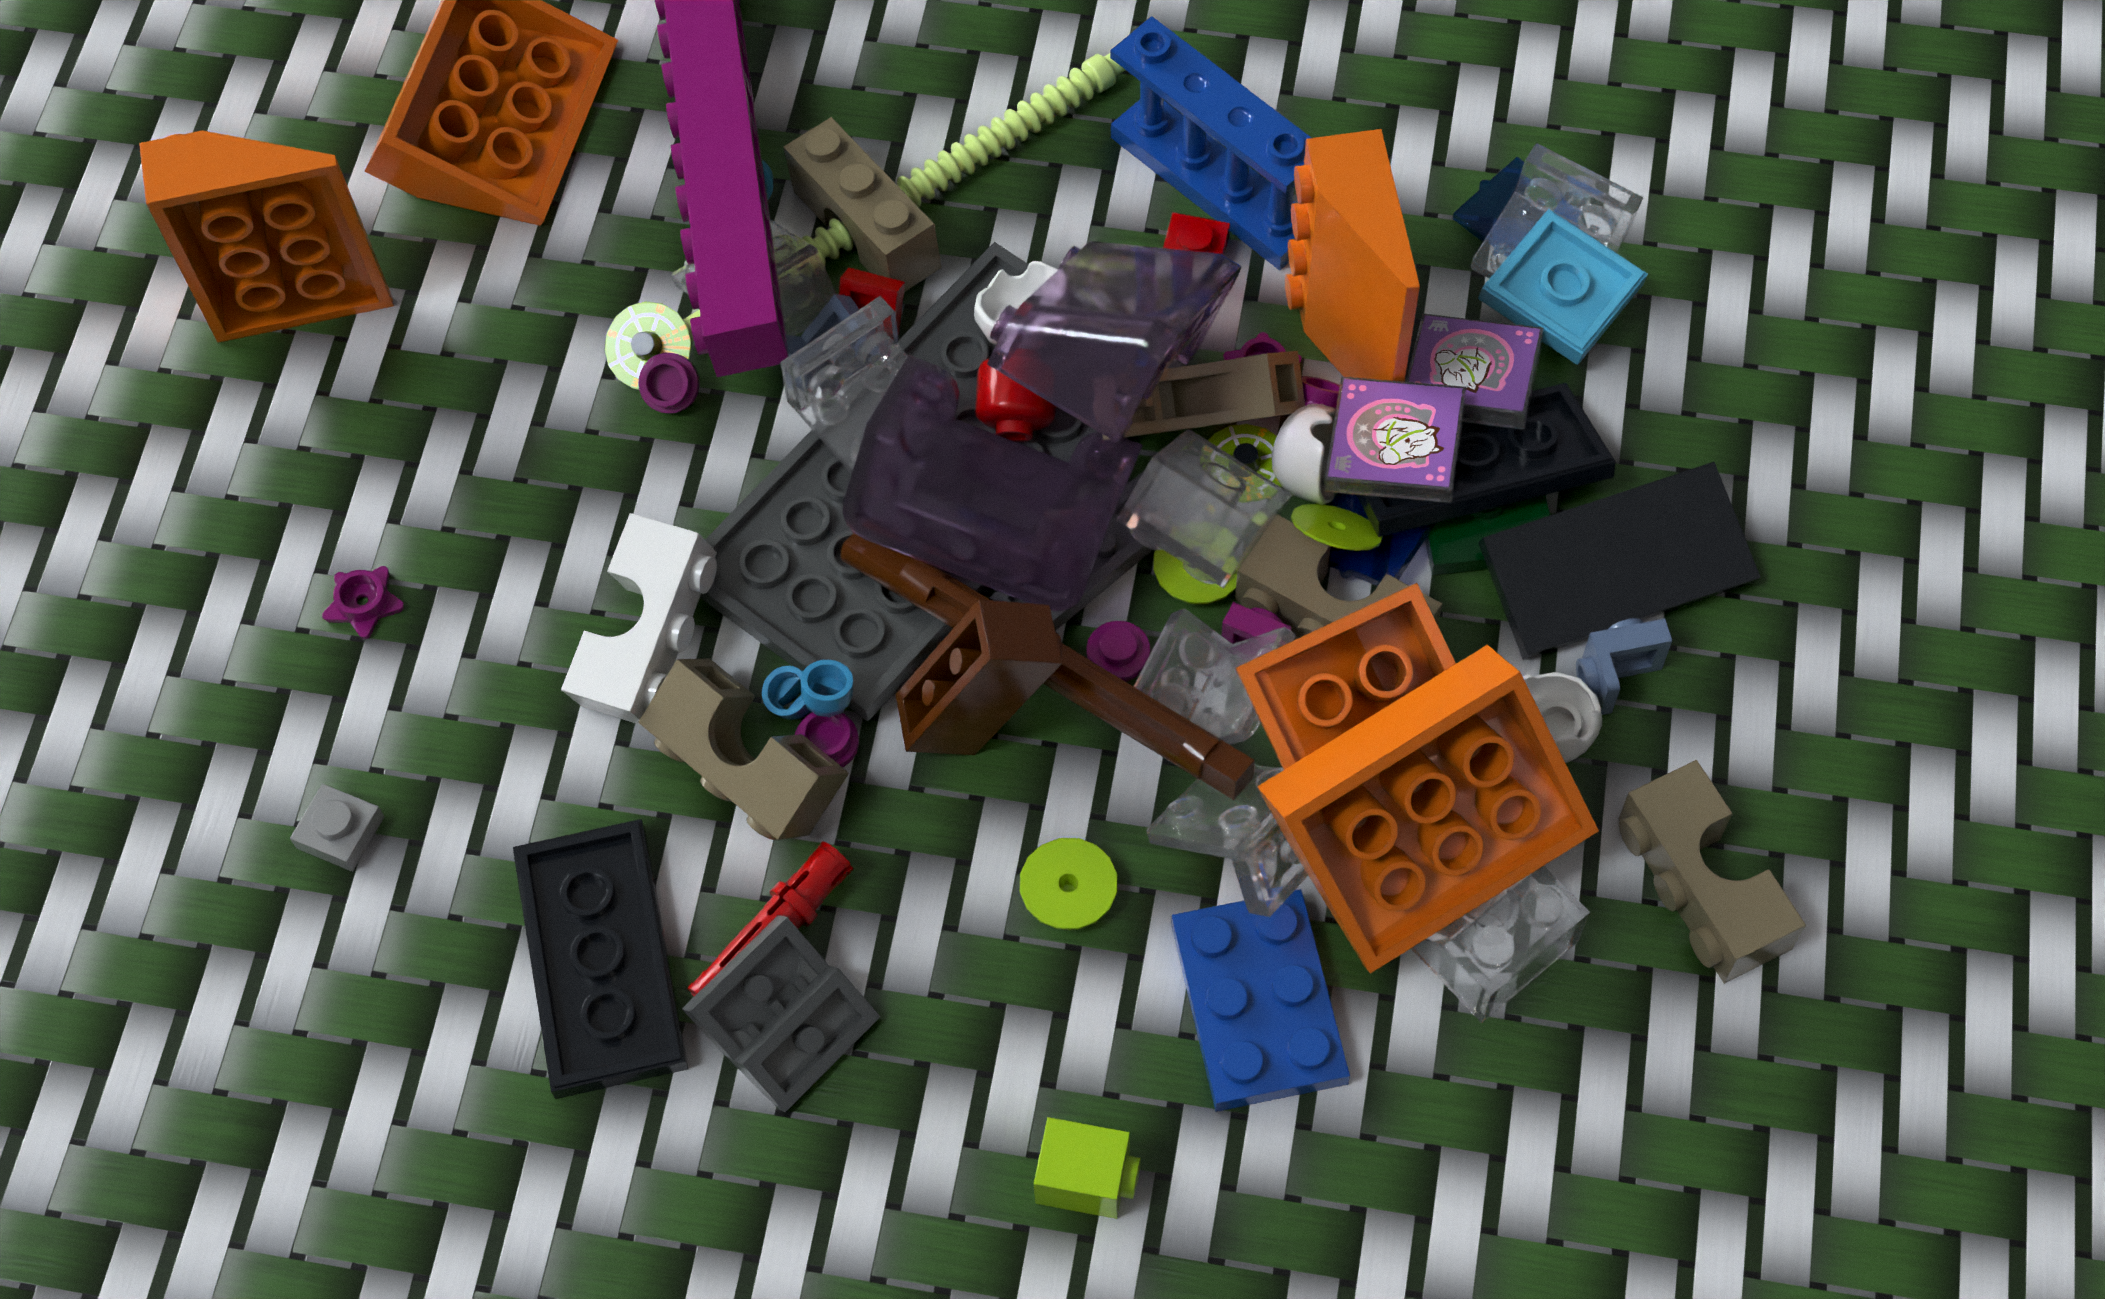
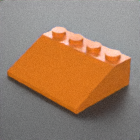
M441 0L364 172L417 198L541 226L618 39L542 0Z
M1382 129L1306 139L1304 165L1295 166L1294 183L1298 203L1291 204V221L1295 239L1288 240V258L1291 274H1285V291L1288 307L1290 310L1299 309L1304 333L1345 379L1404 384L1420 285Z
M203 130L187 134H173L162 139L139 143L146 204L218 343L394 306L391 292L335 155Z
M1415 583L1240 665L1235 670L1283 770L1452 667L1456 662L1418 584Z
M1488 645L1257 786L1292 850L1370 974L1599 832L1521 672Z

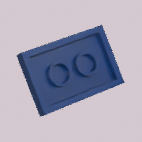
M1301 889L1171 915V927L1215 1112L1349 1084L1350 1074Z

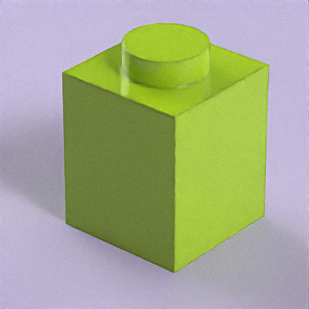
M1047 1117L1034 1179L1035 1204L1117 1219L1121 1197L1134 1199L1141 1158L1129 1156L1130 1132Z

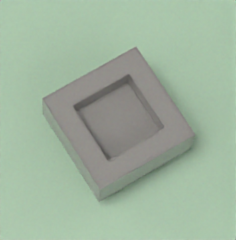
M322 784L291 835L290 840L296 849L353 872L384 819V815L379 806Z

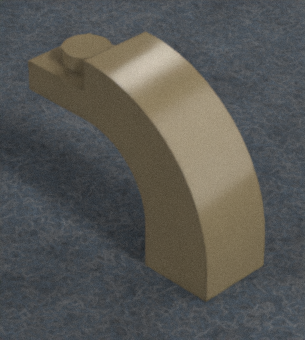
M1298 351L1267 353L1190 366L1094 377L1097 392L1095 410L1101 423L1103 440L1289 415L1305 406Z

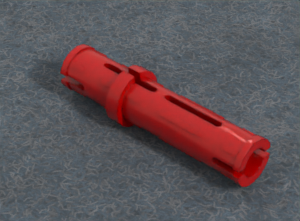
M822 841L796 873L785 883L779 881L770 890L769 893L772 898L763 906L764 908L751 922L749 921L718 955L717 959L688 986L687 989L691 992L692 996L694 997L777 915L788 917L797 929L802 925L808 927L817 918L818 915L815 910L824 902L823 900L854 870L850 866L851 863L836 848Z

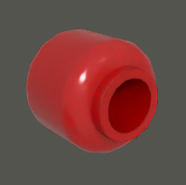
M1006 346L995 349L994 356L984 360L977 372L976 417L982 424L996 429L995 436L998 439L1012 442L1031 440L1033 438V431L1048 427L1054 420L1056 414L1057 371L1051 363L1043 360V353L1037 349L1024 346Z

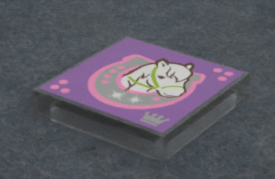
M1423 313L1405 384L1463 388L1458 421L1525 429L1543 343L1544 328Z
M1341 377L1324 479L1325 492L1452 503L1466 403V387Z

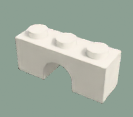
M632 513L629 514L607 572L626 590L643 595V612L637 624L622 635L605 637L588 631L583 632L561 691L580 706L639 724L638 721L673 667L678 653L684 652L689 646L695 626L693 614L700 595L709 591L715 579L717 570L715 556L717 552L699 533Z

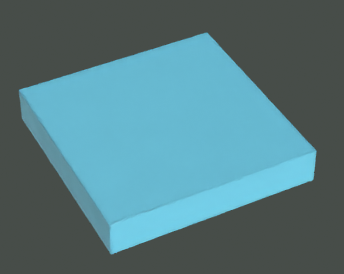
M1548 209L1485 283L1478 299L1520 327L1540 329L1538 337L1540 341L1578 365L1643 286L1648 273Z

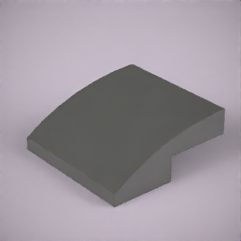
M777 915L682 1008L748 1080L783 1112H786L880 1018L879 1014L839 968L829 966L789 918Z

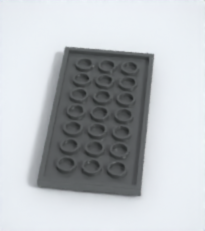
M996 242L963 273L705 539L717 552L715 556L717 570L711 588L707 593H701L700 598L790 665L802 671L810 664L819 660H835L847 666L853 676V696L847 707L866 721H869L953 628L843 562L840 557L843 543L864 523L984 596L1127 440V438L1103 440L1101 423L1095 410L1097 392L1094 377L1182 367V365L1069 291L1068 310L1062 332L1054 341L1043 347L1036 348L1043 353V360L1051 363L1057 371L1056 414L1054 420L1048 427L1033 431V438L1029 441L1012 442L996 438V429L982 424L976 417L975 404L979 366L984 360L993 357L995 349L999 347L987 339L976 323L974 307L978 293L988 287L999 270L1003 269L1010 276H1019L1026 271L1029 265Z

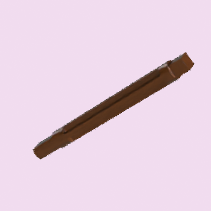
M864 523L843 543L840 555L843 562L951 628L957 625L978 599L990 600ZM1062 644V664L1043 683L1044 685L1232 800H1235L1253 779L1254 759Z

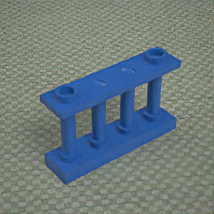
M1151 16L1110 50V58L1140 81V100L1111 123V138L1213 219L1230 223V232L1280 271L1289 263L1288 240L1295 239L1291 221V204L1296 203L1293 201L1295 187L1294 168L1295 166L1304 165L1306 139L1311 137Z

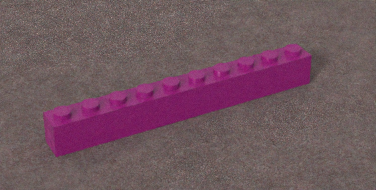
M655 0L660 20H666V23L657 25L660 46L664 58L671 59V62L663 63L661 66L669 98L675 97V102L666 104V111L673 138H680V143L671 144V154L678 179L685 180V185L676 186L675 190L683 222L689 221L690 228L681 229L680 235L687 264H694L695 272L686 273L685 279L693 310L700 309V317L690 319L698 355L709 353L717 377L789 363V351L740 0Z

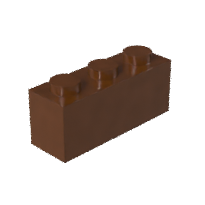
M977 600L895 694L906 752L976 755L1062 664V642L1059 634L1055 632L1050 605Z

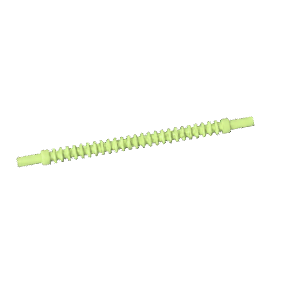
M1110 53L1106 56L1095 54L1082 63V71L1078 68L1071 69L1070 79L1064 76L1058 77L1057 87L1047 84L1043 89L1044 95L1037 92L1031 94L1030 104L1022 100L1017 104V112L1007 109L1004 112V120L998 117L993 118L990 129L982 125L978 128L977 137L972 134H967L964 137V145L954 142L951 145L950 154L942 150L938 152L937 162L932 159L925 160L924 170L918 167L912 168L910 179L905 176L898 177V187L920 207L921 197L928 200L933 199L935 188L940 191H946L948 189V180L958 183L962 178L961 172L968 175L973 174L975 163L985 166L988 164V155L994 158L1001 156V147L1008 150L1013 149L1015 138L1019 141L1027 140L1028 130L1033 133L1040 132L1041 122L1050 125L1054 122V114L1060 117L1067 114V106L1074 109L1078 108L1081 103L1080 98L1090 100L1093 98L1094 91L1101 93L1115 84L1116 76L1125 71V69L1110 58ZM833 218L829 221L830 228L828 230L823 227L816 228V237L814 239L808 235L803 236L802 246L789 245L787 256L781 253L775 254L780 294L784 292V283L787 282L792 286L798 283L797 275L800 273L805 277L810 276L813 265L818 268L825 267V258L827 256L835 260L839 258L840 248L846 251L853 249V238L842 221L840 222L838 219ZM700 309L683 319L688 326L692 342L694 340L690 319L700 317Z

